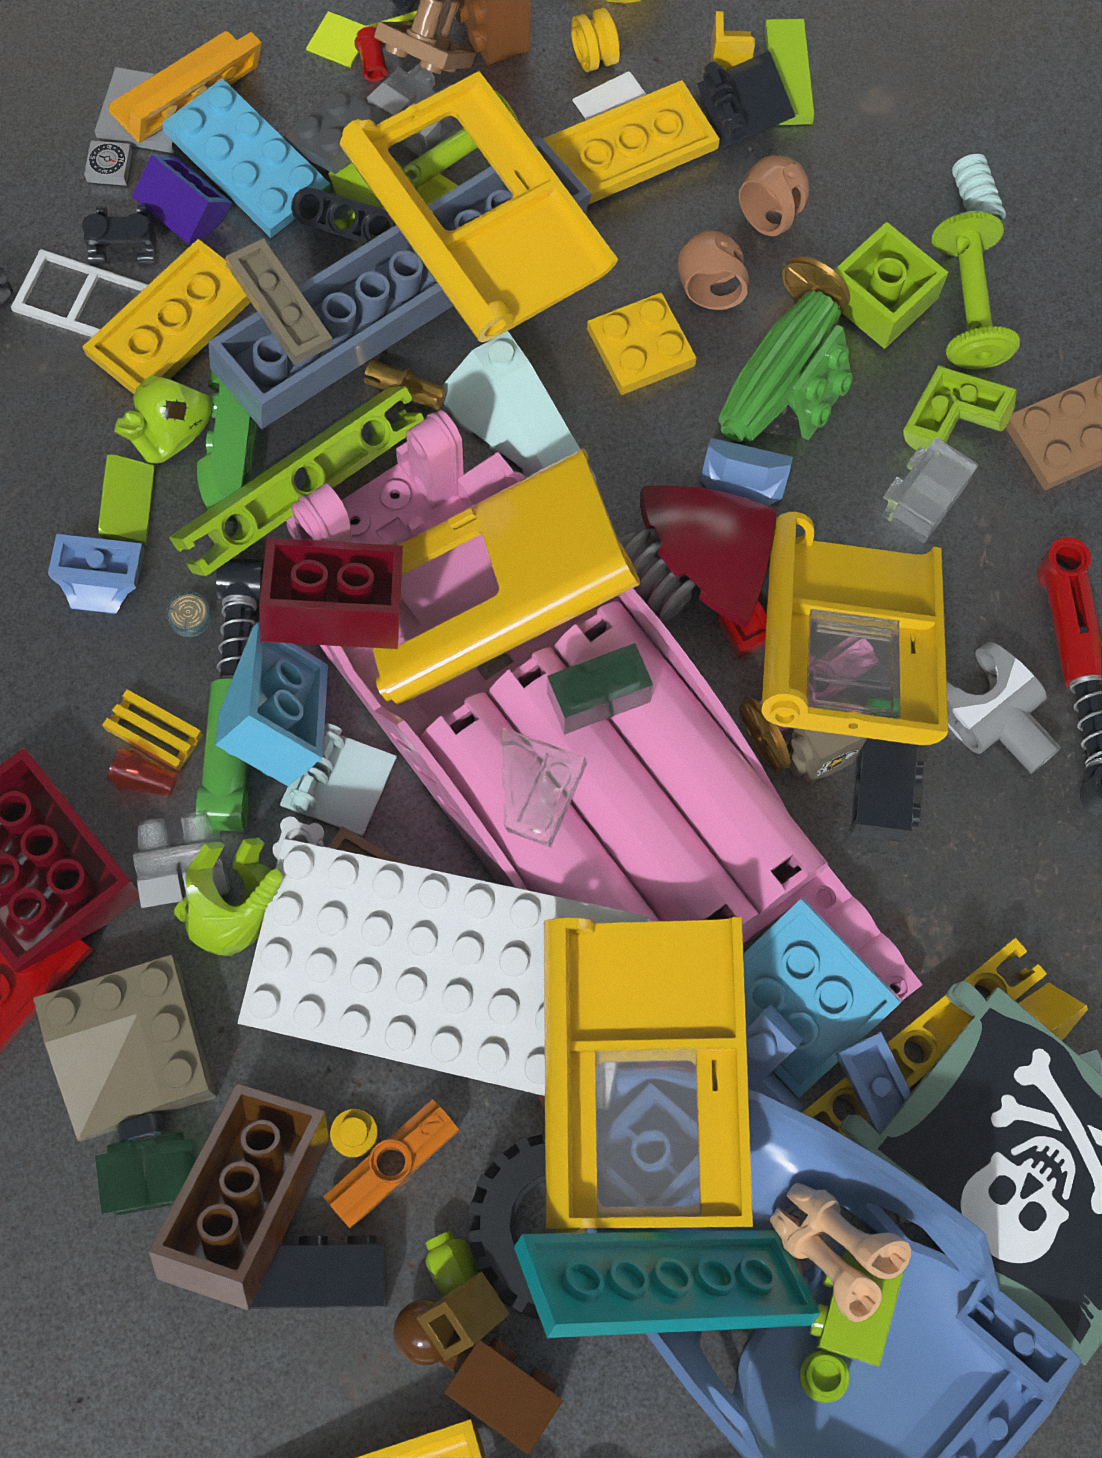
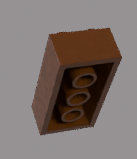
M236 1083L149 1249V1255L158 1280L246 1310L250 1309L329 1142L325 1111Z

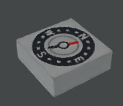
M91 140L84 172L86 181L89 183L127 186L133 154L131 145L128 143Z

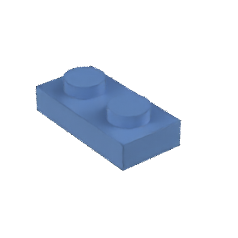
M881 1032L875 1033L835 1053L870 1125L878 1134L911 1094Z

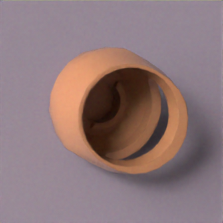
M779 155L763 157L750 168L739 190V203L745 217L757 231L764 235L778 236L786 232L792 226L794 216L804 209L810 194L809 179L801 164L791 157ZM770 211L781 213V223L773 224L766 219V213Z
M708 230L694 235L682 246L677 259L678 274L689 299L697 305L714 310L733 308L745 299L750 283L749 274L744 267L743 252L731 237L718 230ZM735 276L740 281L738 288L727 295L717 296L710 290L711 285L714 283L726 282Z

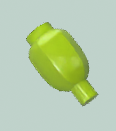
M452 1230L425 1242L429 1251L425 1260L426 1267L442 1298L455 1287L479 1273L468 1244L462 1239H455Z

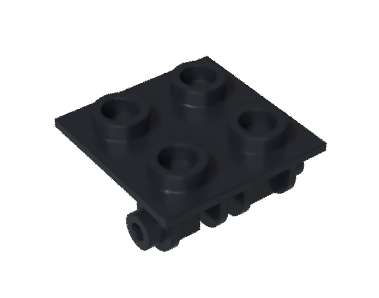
M770 51L728 70L716 61L710 62L704 68V80L697 83L714 130L720 139L719 143L722 149L796 117Z

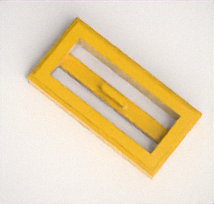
M126 689L122 695L123 701L120 705L118 703L112 710L114 714L110 719L106 718L102 726L106 731L171 768L180 771L203 737L201 730ZM134 706L187 736L189 739L187 742L179 739L133 713L130 709ZM125 719L180 751L176 757L124 728L120 725L121 722Z

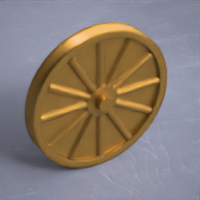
M798 256L790 259L783 268L781 274L783 284L797 302L807 292L814 290L832 298V301L837 303L841 313L849 304L850 293L847 285L826 264L810 257Z
M748 698L747 703L741 702L739 712L743 726L761 758L775 772L780 773L783 768H789L791 763L789 751L777 725L765 719L762 714V705L754 698Z

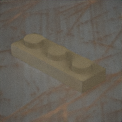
M264 238L226 256L227 268L294 366L332 347L331 335Z

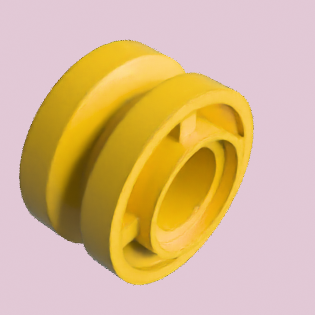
M607 9L594 10L591 20L585 14L573 16L571 38L576 57L586 72L597 70L600 60L605 66L618 64L620 41L616 25Z

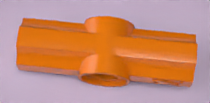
M432 1099L387 1140L378 1143L365 1160L323 1197L346 1225L352 1229L397 1187L407 1183L413 1173L460 1130L445 1111ZM391 1151L400 1152L405 1157L403 1170L395 1176L382 1174L379 1169V1163L383 1155Z

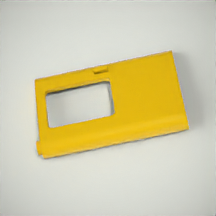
M584 448L398 544L403 546L402 575L477 536H483L499 585V591L494 597L400 644L398 649L372 648L380 675L375 678L376 685L380 694L387 702L393 700L398 706L640 585L637 572L625 549L618 541L589 465V456Z

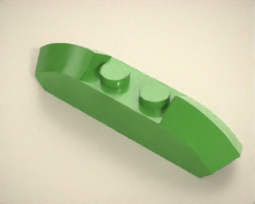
M212 370L208 380V387L219 392L213 393L211 398L212 418H216L214 430H208L207 456L197 462L198 486L203 502L208 510L250 482L257 423ZM231 515L226 522H234L236 518Z

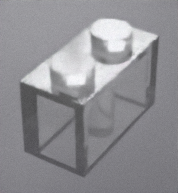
M936 437L927 450L920 446L906 466L910 470L906 478L902 480L897 477L892 482L883 497L888 501L882 517L925 544L968 486L979 464Z

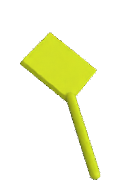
M328 11L307 45L306 50L351 68L360 53L354 45L357 32L364 27L377 28L378 22L365 26ZM417 11L380 22L412 21L415 19Z

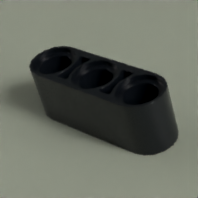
M305 187L298 190L291 201L292 214L301 224L364 244L381 235L384 226L388 222H390L391 228L396 225L386 210L315 188ZM319 201L320 210L314 216V206ZM354 211L355 221L349 228L348 218Z

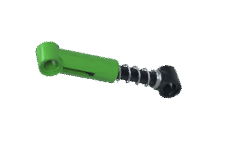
M232 558L217 568L216 572L217 597L219 601H222L223 608L221 612L225 617V623L220 627V632L224 638L223 642L218 646V650L222 654V660L217 664L220 677L211 682L203 779L202 786L198 789L196 800V824L199 831L245 832L247 826L248 763L228 754L225 750L216 746L215 743L219 711L250 636L251 625L255 624L251 617L260 603L264 559Z

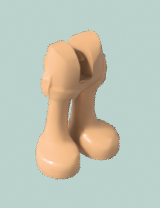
M795 1183L786 1196L804 1214H808L807 1218L802 1224V1221L777 1207L770 1218L771 1224L781 1237L785 1250L795 1258H809L828 1276L833 1284L834 1298L839 1311L853 1322L866 1320L874 1314L882 1299L881 1289L867 1275L841 1259L825 1243V1235L828 1234L840 1243L867 1271L881 1279H892L906 1269L911 1258L909 1243L895 1233L870 1235L858 1230L840 1214L841 1209L837 1199L828 1193L827 1190H815L804 1184Z

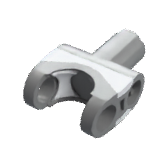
M986 642L976 650L975 654L980 666L984 670L983 674L988 680L989 691L985 694L973 695L964 692L959 687L955 688L947 682L948 727L964 745L978 754L983 753L999 739L1032 774L1061 749V746L1030 714L1046 701V691L1038 679L1007 650L996 643Z

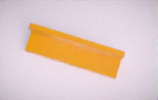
M224 31L109 103L108 111L138 143H141L163 129L162 122L220 79L225 80L231 85L258 67L262 42L252 32L236 40L228 31Z

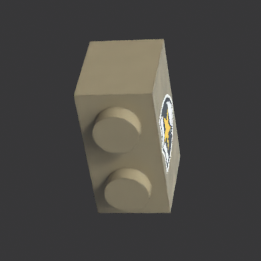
M846 697L823 708L843 712L854 711ZM795 728L787 745L791 761L789 768L795 776H802L807 786H810L853 764L867 738Z

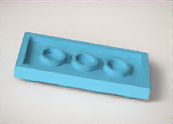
M220 79L162 122L163 132L270 238L295 220L291 211V201L298 190L310 187L330 193V183L223 79Z

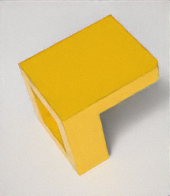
M715 11L711 39V62L716 61L728 70L752 59L755 38L751 36V32L724 31V11Z

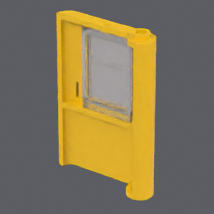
M787 512L776 518L770 553L762 714L765 719L772 724L782 727L915 745H931L943 740L948 734L942 548L933 547L928 553L917 555L813 541L814 523L807 515L799 512ZM796 524L802 526L805 530V533L797 538Z
M731 917L722 920L594 923L592 920L585 918H554L545 920L543 922L546 1229H556V1233H587V1228L753 1227L742 917Z

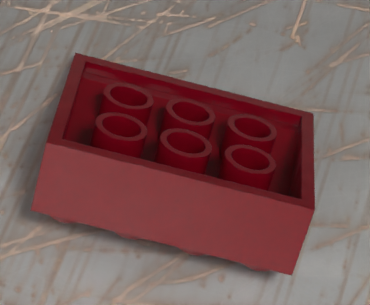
M25 747L0 765V952L14 971L19 973L104 927L140 899L136 886Z

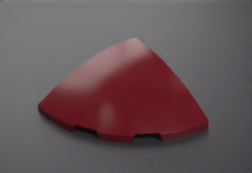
M674 485L644 486L640 491L642 519L646 529H655L662 543L658 554L666 566L676 577L686 574L700 587L702 591L699 598L703 603L730 621L746 628L750 623L765 577L774 537L777 510L754 500L717 490Z

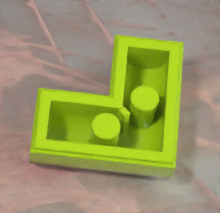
M938 366L903 429L905 441L918 452L927 455H938L942 452L959 419L1002 432L1006 428L1014 410L1016 389Z

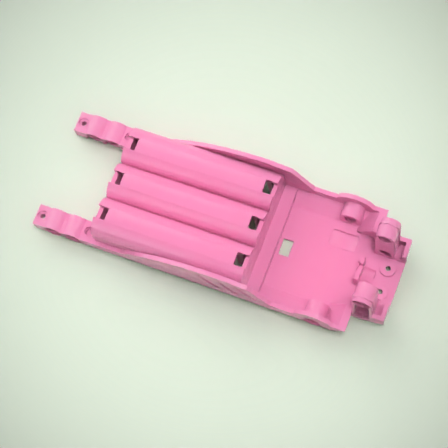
M438 410L435 413L428 414L426 419L407 430V442L396 449L397 465L343 500H340L327 483L305 497L300 496L298 501L291 505L293 516L286 520V524L293 539L398 545L523 480L526 476L520 472H514L499 452L463 474L461 435L446 412ZM393 493H398L400 495V497L397 499H393L390 496ZM353 519L360 521L357 525H352L350 522ZM477 536L402 575L398 646L485 602L498 593L499 585L483 536ZM633 588L507 651V655L513 662L489 679L485 680L479 671L474 668L399 706L393 700L387 702L377 688L375 678L380 675L372 648L320 645L327 657L337 667L498 884L650 917V922L706 920L724 907L717 920L742 917L743 946L779 920L801 898H804L889 987L890 985L896 987V994L902 1000L923 985L905 963L897 947L888 937L881 933L866 908L850 894L830 869L827 861L789 815L762 765L709 684L668 629ZM790 858L778 877L783 883L781 885L771 871ZM691 1062L632 1063L634 1068L660 1067L697 1074V1069Z

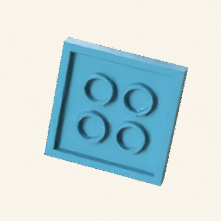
M804 898L795 903L743 954L746 1028L766 1008L772 1005L804 1038L799 1046L773 1070L798 1098L839 1061L835 1053L861 1041L902 1002V999Z

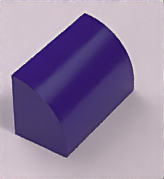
M151 155L131 196L141 205H146L149 212L187 243H194L197 239L201 240L210 234L223 220L232 204L229 199L178 157Z

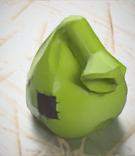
M151 375L135 391L133 396L135 411L128 410L122 418H118L114 432L130 440L146 462L162 463L180 452L202 433L211 417V398L204 393L172 380Z

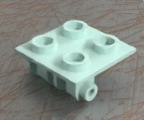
M326 723L324 727L323 758L287 787L280 806L337 828L343 826L356 835L363 837L397 756L340 735L342 730L339 727Z

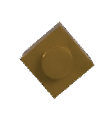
M481 1271L451 1290L417 1317V1320L443 1360L447 1361L477 1343L509 1316L510 1313L500 1300L496 1290Z

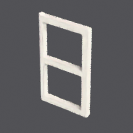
M40 249L11 309L14 312L93 337L100 329L77 322L98 278L139 291L145 289L149 284ZM47 261L89 274L67 318L25 304Z

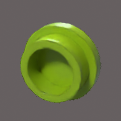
M822 1350L810 1354L803 1361L799 1371V1380L803 1391L808 1397L820 1403H830L838 1400L844 1395L849 1386L850 1377L847 1365L841 1357L833 1352Z

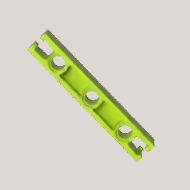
M406 386L386 388L169 537L180 552L183 549L190 550L195 546L193 542L206 534L214 541V546L198 560L191 559L186 563L190 571L197 575H209L293 516L291 505L297 502L300 496L305 497L325 483L334 488L407 437V430L424 420L421 412L407 413L405 409H402L397 413L399 421L392 425L385 417V412L398 401H403L404 404H407L413 400ZM366 422L371 428V438L367 443L362 437V428ZM299 468L304 471L306 476L305 484L300 490L294 483V476ZM233 515L237 520L238 529L229 538L225 532V522Z

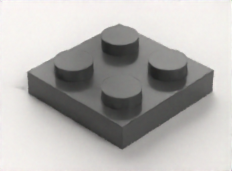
M341 90L337 94L328 97L325 103L311 115L297 122L296 126L284 135L283 138L304 158L337 174L351 162L340 146L343 129L356 119H370L377 125L390 118L388 113Z

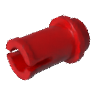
M364 27L357 32V37L354 40L355 48L360 52L363 77L370 82L381 81L385 78V75H388L383 53L385 43L374 38L375 27Z

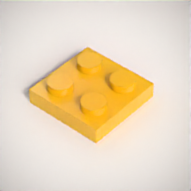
M662 292L587 322V330L621 395L696 365L697 358Z

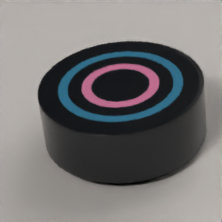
M159 1112L134 1116L119 1122L116 1126L120 1144L142 1142L167 1133L164 1115Z

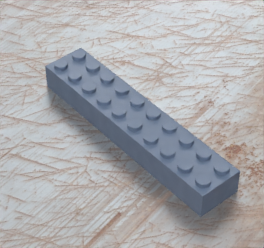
M540 136L532 140L537 150L586 214L591 197L589 190ZM490 166L427 206L445 230L452 231L513 198V195L493 167ZM395 225L297 286L331 335L332 347L294 366L260 314L255 312L209 341L210 368L257 425L263 429L452 307L453 304Z

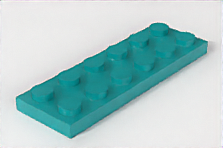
M775 1230L521 1234L514 1246L547 1338L811 1326L820 1315V1311L792 1255L784 1249L782 1239Z

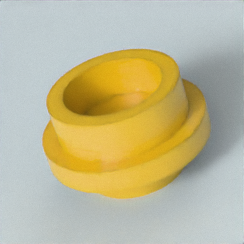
M349 1109L340 1113L333 1121L330 1129V1139L334 1148L340 1154L350 1158L361 1157L369 1153L375 1146L378 1138L376 1122L370 1114L360 1109Z

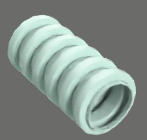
M978 153L966 155L959 159L952 167V174L955 177V183L959 188V194L963 199V206L966 208V212L982 211L992 214L1003 221L1006 217V212L1002 207V200L998 196V189L995 187V181L991 176V170L987 165L986 157Z

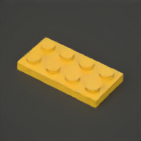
M683 80L543 138L547 145L591 193L589 204L717 150L720 140Z
M197 239L82 347L86 356L135 394L137 387L151 375L170 380L210 340L247 307L251 301L227 268L226 260L201 240Z

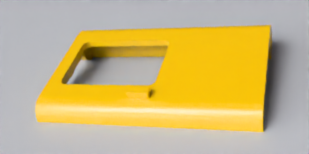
M480 71L417 104L409 106L377 125L370 119H356L343 129V136L340 140L342 150L480 342H487L599 280L612 270L618 261L616 255ZM448 116L458 119L513 195V198L452 231L445 230L388 151V148Z

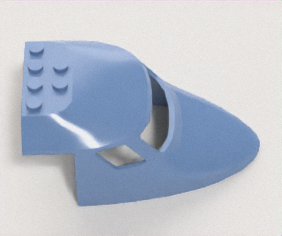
M660 1067L617 1071L609 1110L598 1109L599 1199L604 1206H694L700 1201L697 1074ZM748 1089L753 1227L587 1228V1233L772 1230L774 1227L770 1222V1218L777 1207L790 1215L800 1210L786 1195L795 1183H801L815 1190H827L828 1193L832 1194L840 1204L874 1234L895 1233L909 1243L911 1258L903 1273L880 1367L871 1366L838 1355L847 1365L850 1380L844 1395L834 1402L820 1403L814 1401L806 1395L800 1384L799 1371L803 1361L810 1354L823 1350L815 1347L818 1337L809 1334L811 1326L757 1328L740 1357L733 1394L728 1392L700 1348L702 1331L645 1333L684 1387L743 1458H1013L1053 1411L1082 1362L1076 1353L1000 1291L987 1237L979 1227L933 1192L887 1161L823 1123ZM881 1207L893 1211L922 1227L944 1253L908 1239ZM843 1246L838 1247L837 1249L834 1250V1252H835L837 1255H840V1251H841L844 1247H843ZM815 1264L803 1276L808 1279V1289L816 1305L819 1303L826 1305L831 1288L822 1285L825 1273ZM720 1410L737 1427L742 1437L726 1421Z

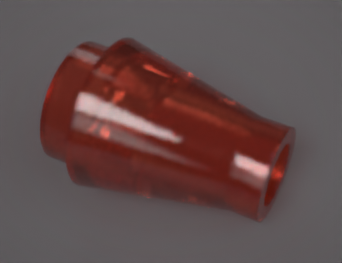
M133 747L129 751L123 748L117 750L107 775V781L116 784V789L159 795L168 799L178 778V773L169 771Z

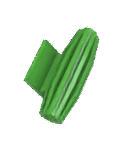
M811 290L794 304L770 329L738 374L718 416V422L721 423L720 430L727 439L735 443H741L742 441L752 442L787 405L798 416L801 436L804 439L810 440L816 429L826 424L832 406L839 396H844L848 392L853 380L844 328L836 325L841 311L838 309L837 303L832 301V298L824 295L822 292Z

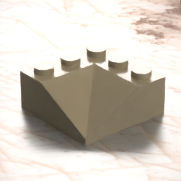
M173 955L33 998L44 1044L77 1141L81 1142L115 1131L119 1122L134 1116L155 1112L165 1115L217 1098L183 970Z

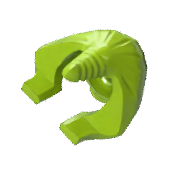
M259 837L244 839L233 858L232 869L242 878L245 888L243 900L236 905L227 903L221 898L212 876L213 867L225 844L222 842L204 843L198 855L187 868L185 880L188 900L185 897L183 901L176 905L174 915L181 922H185L189 939L207 952L222 956H233L253 944L259 937L265 910L268 904L273 901L274 896L277 895V890L283 881L280 869L271 870L259 863V853L265 844Z

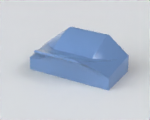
M710 438L700 480L707 489L727 492L770 507L771 504L783 498L793 457Z
M56 534L48 575L61 586L70 608L116 614L127 594L137 588L145 549L142 543Z

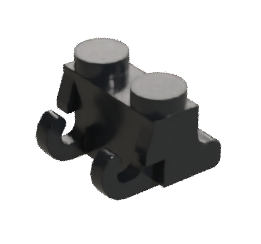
M146 205L137 206V213L130 214L127 217H108L106 206H96V214L84 217L82 228L84 231V242L88 247L90 265H99V263L107 262L106 253H100V246H108L109 243H139L140 246H145V252L137 253L138 263L156 265L154 220L150 218Z

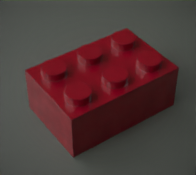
M267 538L259 604L260 642L398 649L403 546Z

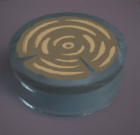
M188 591L179 593L170 600L166 609V617L175 633L183 637H195L207 630L212 620V612L207 600L202 595Z

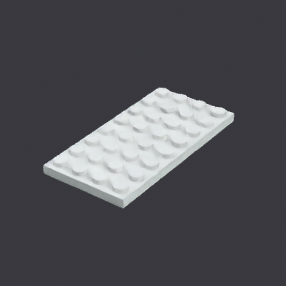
M283 838L276 866L283 875V881L277 890V895L274 896L273 901L268 904L265 910L238 1024L545 1096L543 922L554 918H585L592 920L594 923L650 922V917ZM605 1063L598 1068V1109L609 1110L619 1063Z

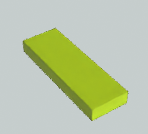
M766 19L764 27L766 52L770 51L796 116L778 125L813 124L815 115L804 19Z

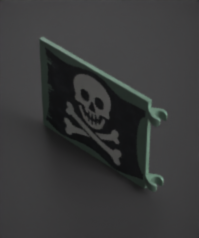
M967 981L956 982L947 991L946 996L953 1004L971 1015L972 1018L879 1134L859 1115L847 1116L841 1123L840 1129L852 1141L908 1175L979 1227L987 1237L1000 1291L1076 1353L1082 1360L1081 1364L1086 1365L1102 1344V1075L999 987H995L985 1000Z

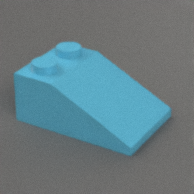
M260 622L255 624L219 711L215 745L289 787L323 758L328 664L292 643L260 642Z

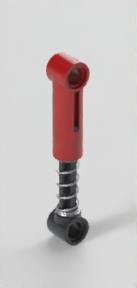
M1064 537L1052 543L1037 568V576L1040 583L1046 588L1064 685L1076 694L1077 702L1074 704V709L1079 712L1081 719L1077 727L1083 731L1084 740L1081 743V747L1087 750L1088 759L1085 761V781L1080 789V799L1083 806L1090 813L1102 817V788L1100 786V782H1102V639L1088 574V568L1091 564V553L1082 541L1073 537ZM1057 560L1067 563L1071 570L1060 567Z

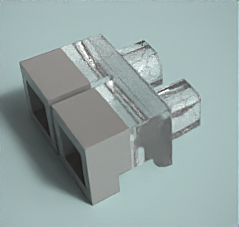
M419 64L408 73L398 67L367 97V102L392 117L409 106L436 94L431 89L435 85V76L431 71L422 68ZM446 84L442 90L451 86L452 84ZM445 117L405 138L400 143L421 156L435 147L436 143L447 131L451 133L456 129L455 117Z
M206 810L190 812L181 816L184 837L168 840L164 818L143 820L139 823L138 846L133 853L141 908L183 901L185 894L188 900L185 879L189 864L198 855L204 843L222 842L220 831H213V826ZM223 850L212 871L213 881L219 895L229 893L232 884Z

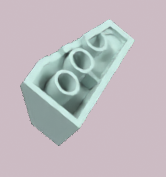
M508 331L473 349L442 385L447 392L444 404L459 426L470 434L472 432L487 442L490 445V449L495 453L499 452L500 455L506 456L522 468V473L527 477L580 450L531 363ZM592 471V473H593V475H594V478H595V481H597V478H596L594 472Z

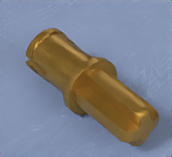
M375 358L366 367L364 374L371 376L364 377V383L383 390L388 387L406 386L412 396V401L435 410L440 409L445 401L447 392L443 386L415 376L412 369L401 370L380 362Z

